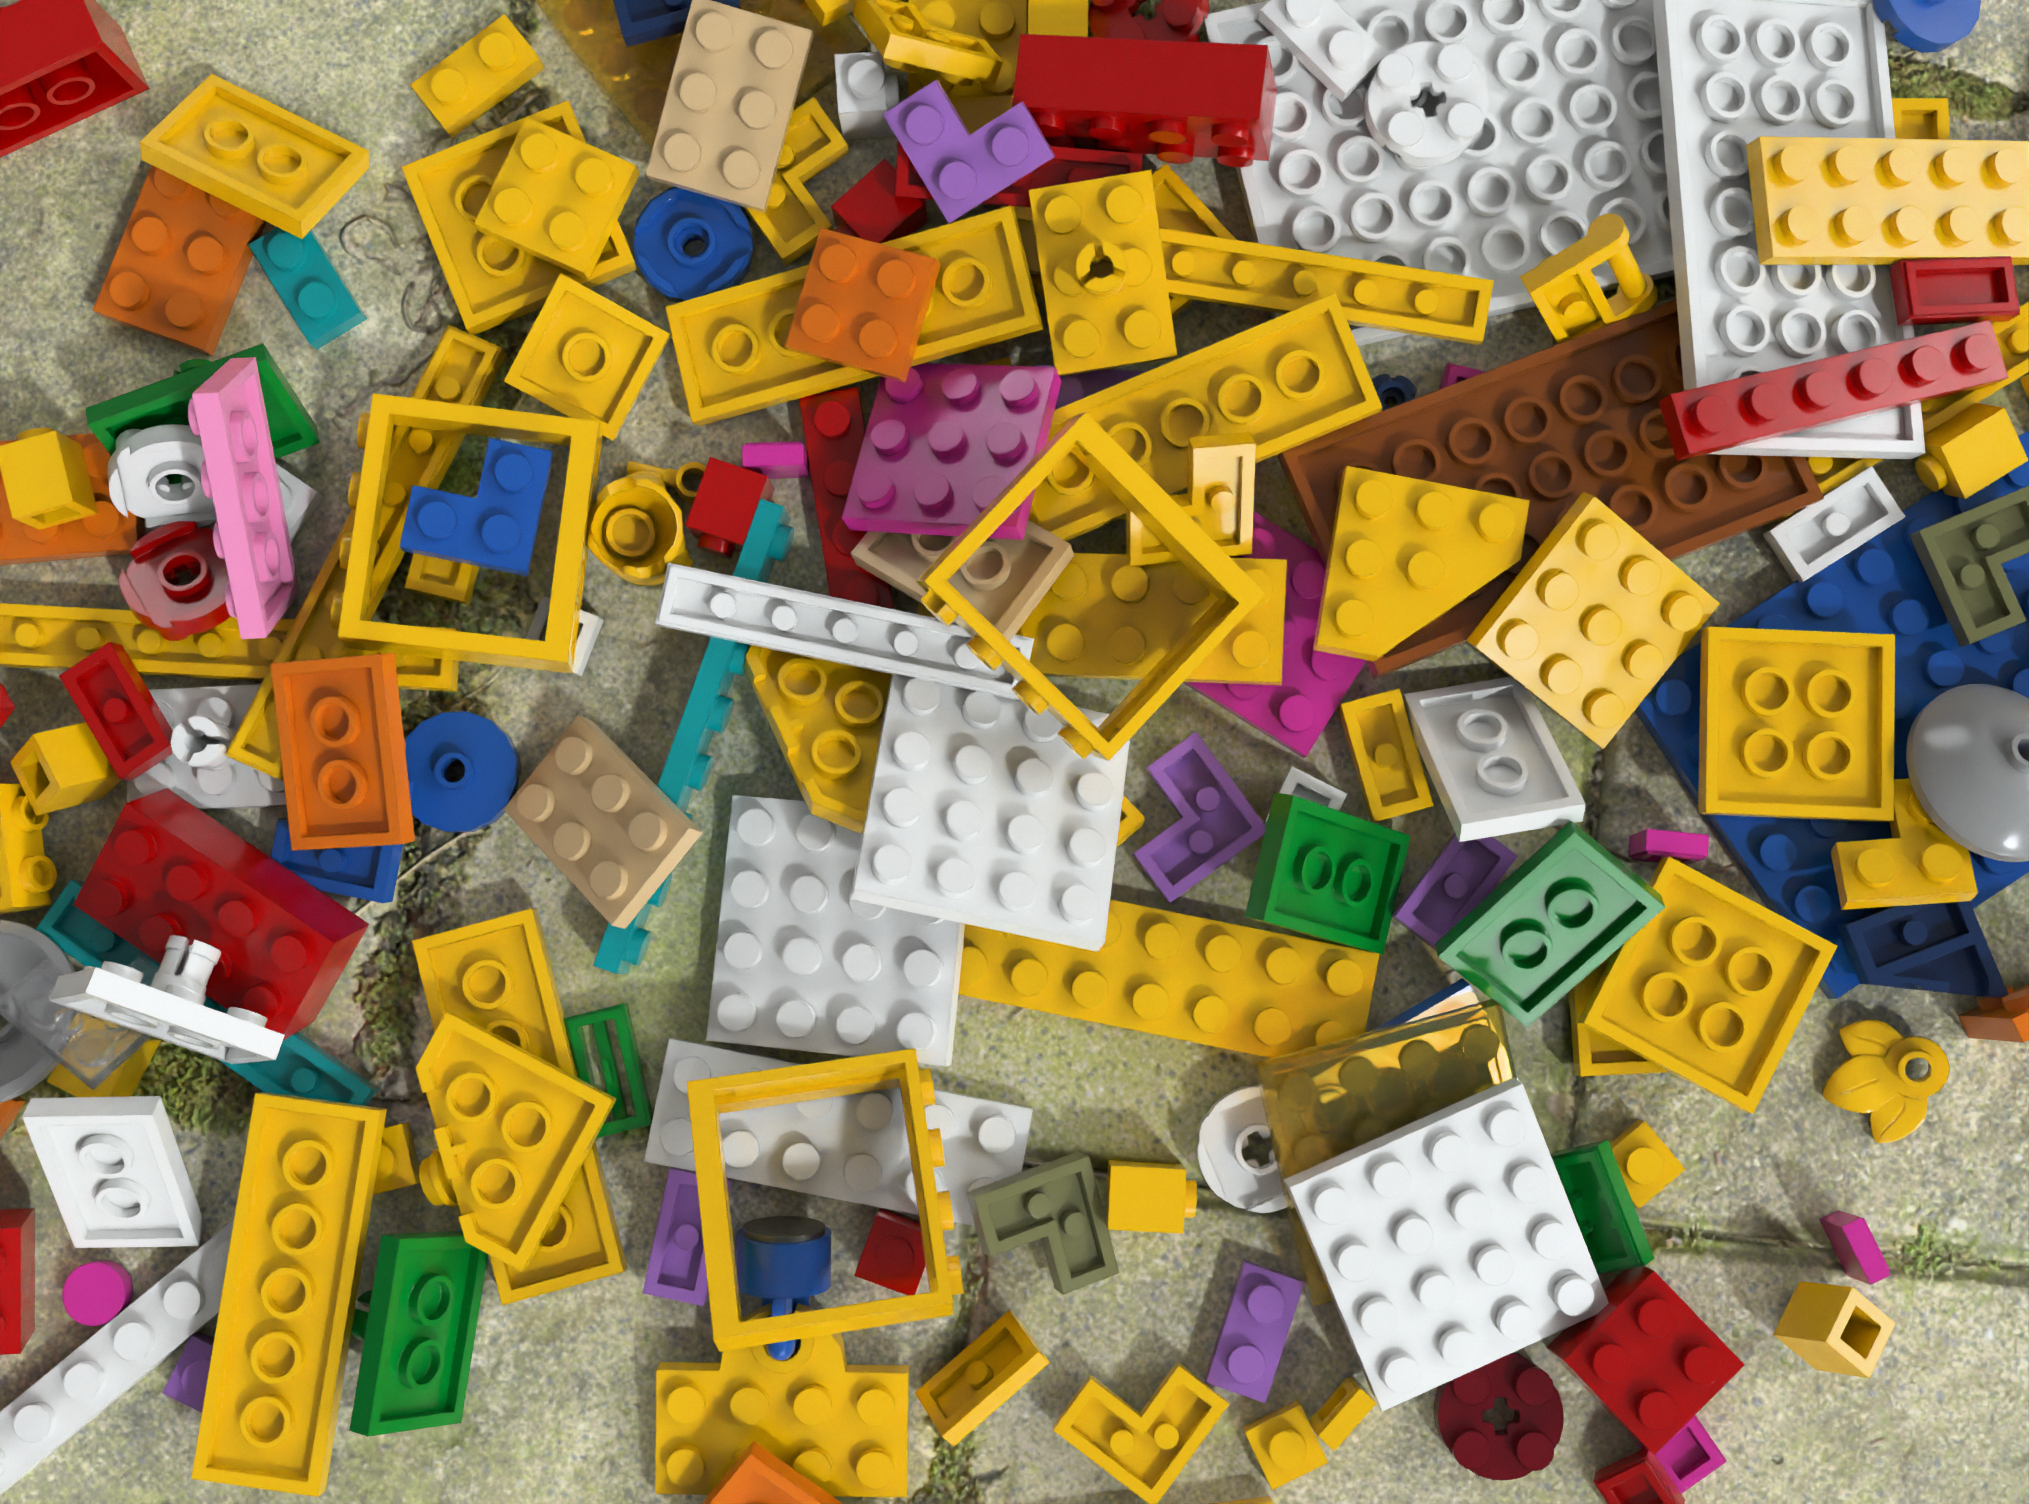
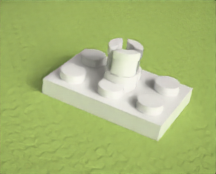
M1505 677L1404 694L1403 702L1414 740L1459 842L1564 825L1570 820L1574 823L1583 821L1586 803L1531 693L1513 678Z
M261 684L149 690L173 730L171 737L173 754L133 781L127 780V802L168 788L201 811L287 807L284 782L225 755Z
M170 935L165 947V955L158 972L155 973L151 986L141 984L144 974L140 971L122 964L104 961L101 968L85 966L81 971L58 976L49 1001L230 1064L276 1060L285 1036L264 1028L267 1018L258 1013L237 1007H229L227 1013H223L203 1006L206 999V985L214 965L218 963L221 951L195 939L192 945H188L189 940L187 937Z
M161 1096L30 1099L22 1118L75 1248L199 1246L206 1226Z

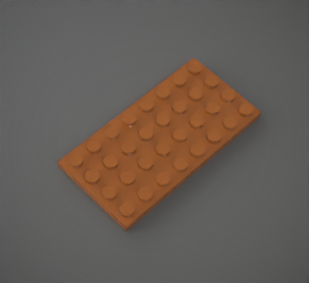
M1677 299L1376 413L1279 453L1278 460L1325 568L1327 567L1342 472L1346 466L1530 500L1521 560L1445 614L1406 638L1376 661L1366 660L1373 679L1466 643L1471 633L1583 492L1597 497L1671 562L1781 519L1791 513H1796V511L1799 512L1824 499L1805 457L1703 454L1676 461L1658 401L1672 393L1684 391Z

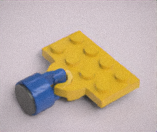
M773 1216L751 1220L737 1231L736 1268L739 1291L746 1295L762 1298V1306L749 1315L742 1316V1321L813 1310L810 1308V1296L823 1293L831 1287V1230L823 1222L799 1216ZM840 1333L723 1351L721 1363L660 1362L656 1369L655 1494L709 1495L754 1441L834 1497H907L910 1365L847 1364L844 1341Z

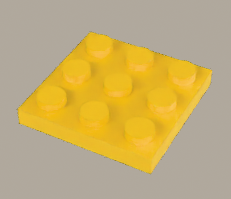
M569 100L527 116L587 143ZM526 117L401 167L466 330L472 335L542 308L560 273L590 289L638 269L619 220H617L589 280L486 235L475 226L474 223Z
M1583 492L1471 633L1466 642L1592 743L1604 749L1720 603L1597 497Z
M1707 627L1702 629L1698 814L1869 822L1894 821L1895 634Z
M1670 856L1662 857L1648 885L1662 896L1666 908L1612 954L1578 1023L1739 1110L1753 1114L1837 945Z

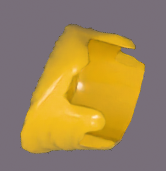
M637 471L609 483L599 491L588 522L587 546L596 558L622 579L639 586H655L664 584L668 563L692 567L693 561L690 557V551L686 546L683 532L682 510L667 492L666 484L660 473L655 471Z

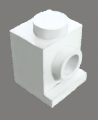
M879 51L834 54L838 115L844 140L895 136L883 113L900 103L898 74L886 73L885 63Z

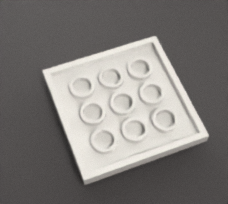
M892 674L850 899L1099 952L1105 943L1130 739L1109 761L1095 757L1092 753L1083 759L1058 736L1057 733L1064 726L1047 709L1039 716L1019 700L951 687L920 678ZM1077 707L1096 727L1110 715Z
M733 795L706 1041L855 1057L916 1048L917 1062L919 1064L951 1066L965 924L851 900L850 896L862 834L810 814L805 801Z
M1515 1077L1284 1179L1374 1400L1382 1412L1597 1315L1609 1303L1524 1086Z

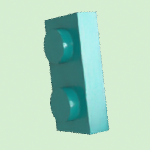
M276 227L248 244L305 338L316 350L367 320L366 315L312 229L303 239H300Z

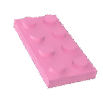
M256 357L230 358L192 393V398L188 405V419L192 433L197 437H201L205 457L201 466V483L206 497L213 498L217 521L213 529V542L217 556L221 559L225 558L229 581L226 585L225 600L228 613L231 617H237L241 639L267 638L300 593Z

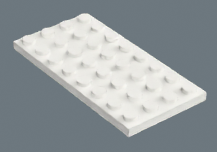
M1653 0L1684 391L1914 338L1913 325H1897L1889 267L1892 265H1759L1746 152L1747 144L1759 136L1895 139L1885 25L1876 14L1873 1ZM1921 402L1708 454L1913 459L1926 453Z

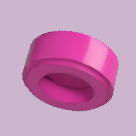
M111 1260L92 1261L77 1267L68 1276L62 1291L63 1304L70 1317L78 1323L87 1326L102 1325L111 1321L130 1305L133 1296V1283L127 1270L120 1264Z

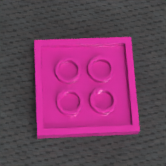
M923 363L910 367L905 383L881 376L842 519L849 530L959 536L1046 445L1062 382L1056 367ZM1035 489L988 538L1023 540Z
M1253 511L1252 554L1229 557L1287 560L1282 686L1200 682L1183 683L1295 754L1305 758L1366 660L1313 650L1326 573L1321 556L1313 547Z

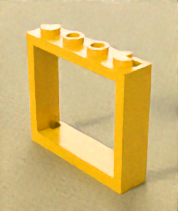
M373 393L370 413H361L357 429L358 448L365 449L362 471H354L349 483V507L356 509L353 532L345 531L340 545V567L347 569L344 593H335L331 606L332 629H338L339 639L349 649L573 674L589 552L587 528L591 510L595 503L603 443L599 421ZM394 425L570 446L545 641L366 621Z
M1087 412L1072 417L916 581L927 592L920 601L938 620L946 626H949L956 620L973 637L966 646L982 663L992 671H995L1002 665L1018 681L1012 688V691L1025 705L1039 716L1047 709L1064 726L1057 734L1066 745L1083 759L1092 753L1095 757L1107 761L1123 747L1266 594ZM1070 451L1218 598L1098 727L1071 703L947 581Z
M916 1048L686 1081L713 1340L719 1352L953 1315L952 1295L964 1294L959 1255L946 1256L943 1231L954 1229L952 1205L949 1190L937 1192L933 1168L945 1166L940 1129H927L924 1106L935 1105L934 1086L930 1068H918ZM900 1087L930 1292L742 1321L720 1114Z

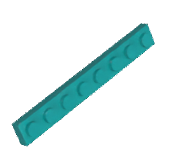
M760 499L733 576L768 583L775 560L785 561L793 541L795 529L788 526L790 517L783 506ZM710 637L657 785L691 821L693 815L686 813V809L693 790L702 791L710 775L713 757L706 753L714 731L722 734L730 719L734 699L727 697L734 675L743 676L745 673V656L751 646L748 644ZM672 873L668 875L626 929L612 926L608 922L593 966L615 974H628L631 964L636 966L641 964L651 938V931L644 929L652 905L659 908L664 902L670 887Z

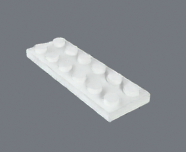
M670 1038L644 1162L696 1172L686 1081L803 1065L805 1063ZM900 1087L720 1114L727 1178L918 1215ZM934 1089L935 1105L924 1106L927 1129L939 1128L942 1139L945 1166L933 1168L937 1192L949 1190L954 1222L975 1226L966 1192L1022 1171L1033 1108Z

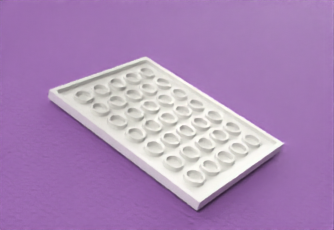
M1335 0L1388 54L1393 53L1402 46L1422 41H1434L1446 45L1459 44L1471 52L1474 64L1480 69L1487 84L1489 95L1487 116L1476 139L1467 146L1463 153L1450 162L1430 167L1413 166L1400 161L1401 155L1392 152L1385 144L1382 148L1370 134L1365 119L1364 103L1366 93L1376 71L1341 102L1258 20L1260 9L1269 1L1208 14L1207 19L1205 16L1203 17L1201 27L1205 42L1268 45L1277 94L1269 161L1253 160L1251 166L1236 167L1254 243L1494 280L1488 317L1536 307L1520 276L1538 266L1544 259L1556 255L1587 236L1590 224L1597 217L1612 213L1619 215L1623 219L1630 236L1627 244L1641 272L1648 274L1652 280L1675 276L1653 0ZM1421 91L1417 99L1411 100L1413 108H1423L1425 117H1433L1436 107L1441 104L1437 96H1432L1430 92ZM1607 260L1591 269L1602 292L1618 288L1619 283ZM1271 312L1272 319L1283 315ZM1349 324L1357 346L1411 335Z

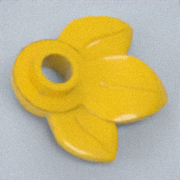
M1865 1019L1840 1028V1038L1852 1057L1832 1072L1823 1088V1097L1844 1110L1863 1114L1870 1113V1129L1877 1143L1894 1142L1914 1132L1925 1120L1928 1097L1940 1091L1949 1077V1061L1943 1049L1931 1039L1923 1036L1903 1037L1888 1023L1880 1020ZM1913 1058L1927 1060V1073L1921 1078L1908 1077L1905 1073V1066L1909 1060Z

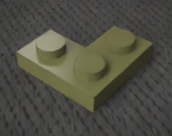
M2029 486L1909 535L1959 647L1972 644L2027 621L2001 564L2029 553Z
M1078 1151L966 1192L981 1250L987 1256L993 1257L1042 1239L1054 1289L1063 1295L1119 1273L1089 1155Z

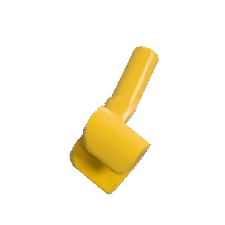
M629 461L627 475L637 471H655L660 473L666 486L676 488L678 495L683 500L693 503L697 491L687 490L683 486L682 481L689 474H698L703 477L706 466L699 462H689L680 467L679 470Z

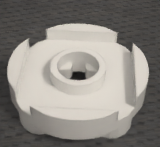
M1434 41L1410 43L1396 49L1380 61L1365 96L1364 112L1366 123L1373 139L1382 148L1385 144L1392 152L1401 155L1400 161L1419 167L1442 165L1456 159L1476 139L1488 113V88L1483 74L1474 64L1473 56L1466 47L1459 44L1446 45ZM1421 91L1430 92L1432 96H1437L1441 102L1436 107L1433 117H1425L1423 108H1413L1411 105V100L1417 99Z
M170 424L154 426L143 430L130 429L117 437L115 443L116 450L109 459L107 474L110 497L119 512L127 518L128 511L136 516L145 518V527L151 529L177 521H195L198 528H202L217 520L213 498L206 497L201 483V466L205 460L201 437H197L192 433L190 425ZM181 474L182 483L169 484L168 479L164 476Z
M1255 1085L1235 1089L1219 1098L1212 1105L1199 1123L1196 1157L1205 1181L1217 1196L1233 1206L1246 1209L1247 1211L1270 1213L1293 1204L1284 1179L1318 1165V1162L1320 1163L1323 1149L1318 1126L1311 1113L1303 1104L1279 1089ZM1256 1131L1263 1139L1272 1137L1276 1147L1268 1151L1270 1162L1259 1166L1254 1158L1244 1160L1241 1149L1249 1145L1247 1136Z

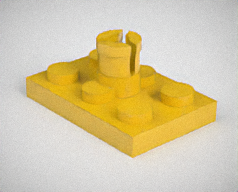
M1151 170L1029 190L1054 366L1059 376L1178 358Z

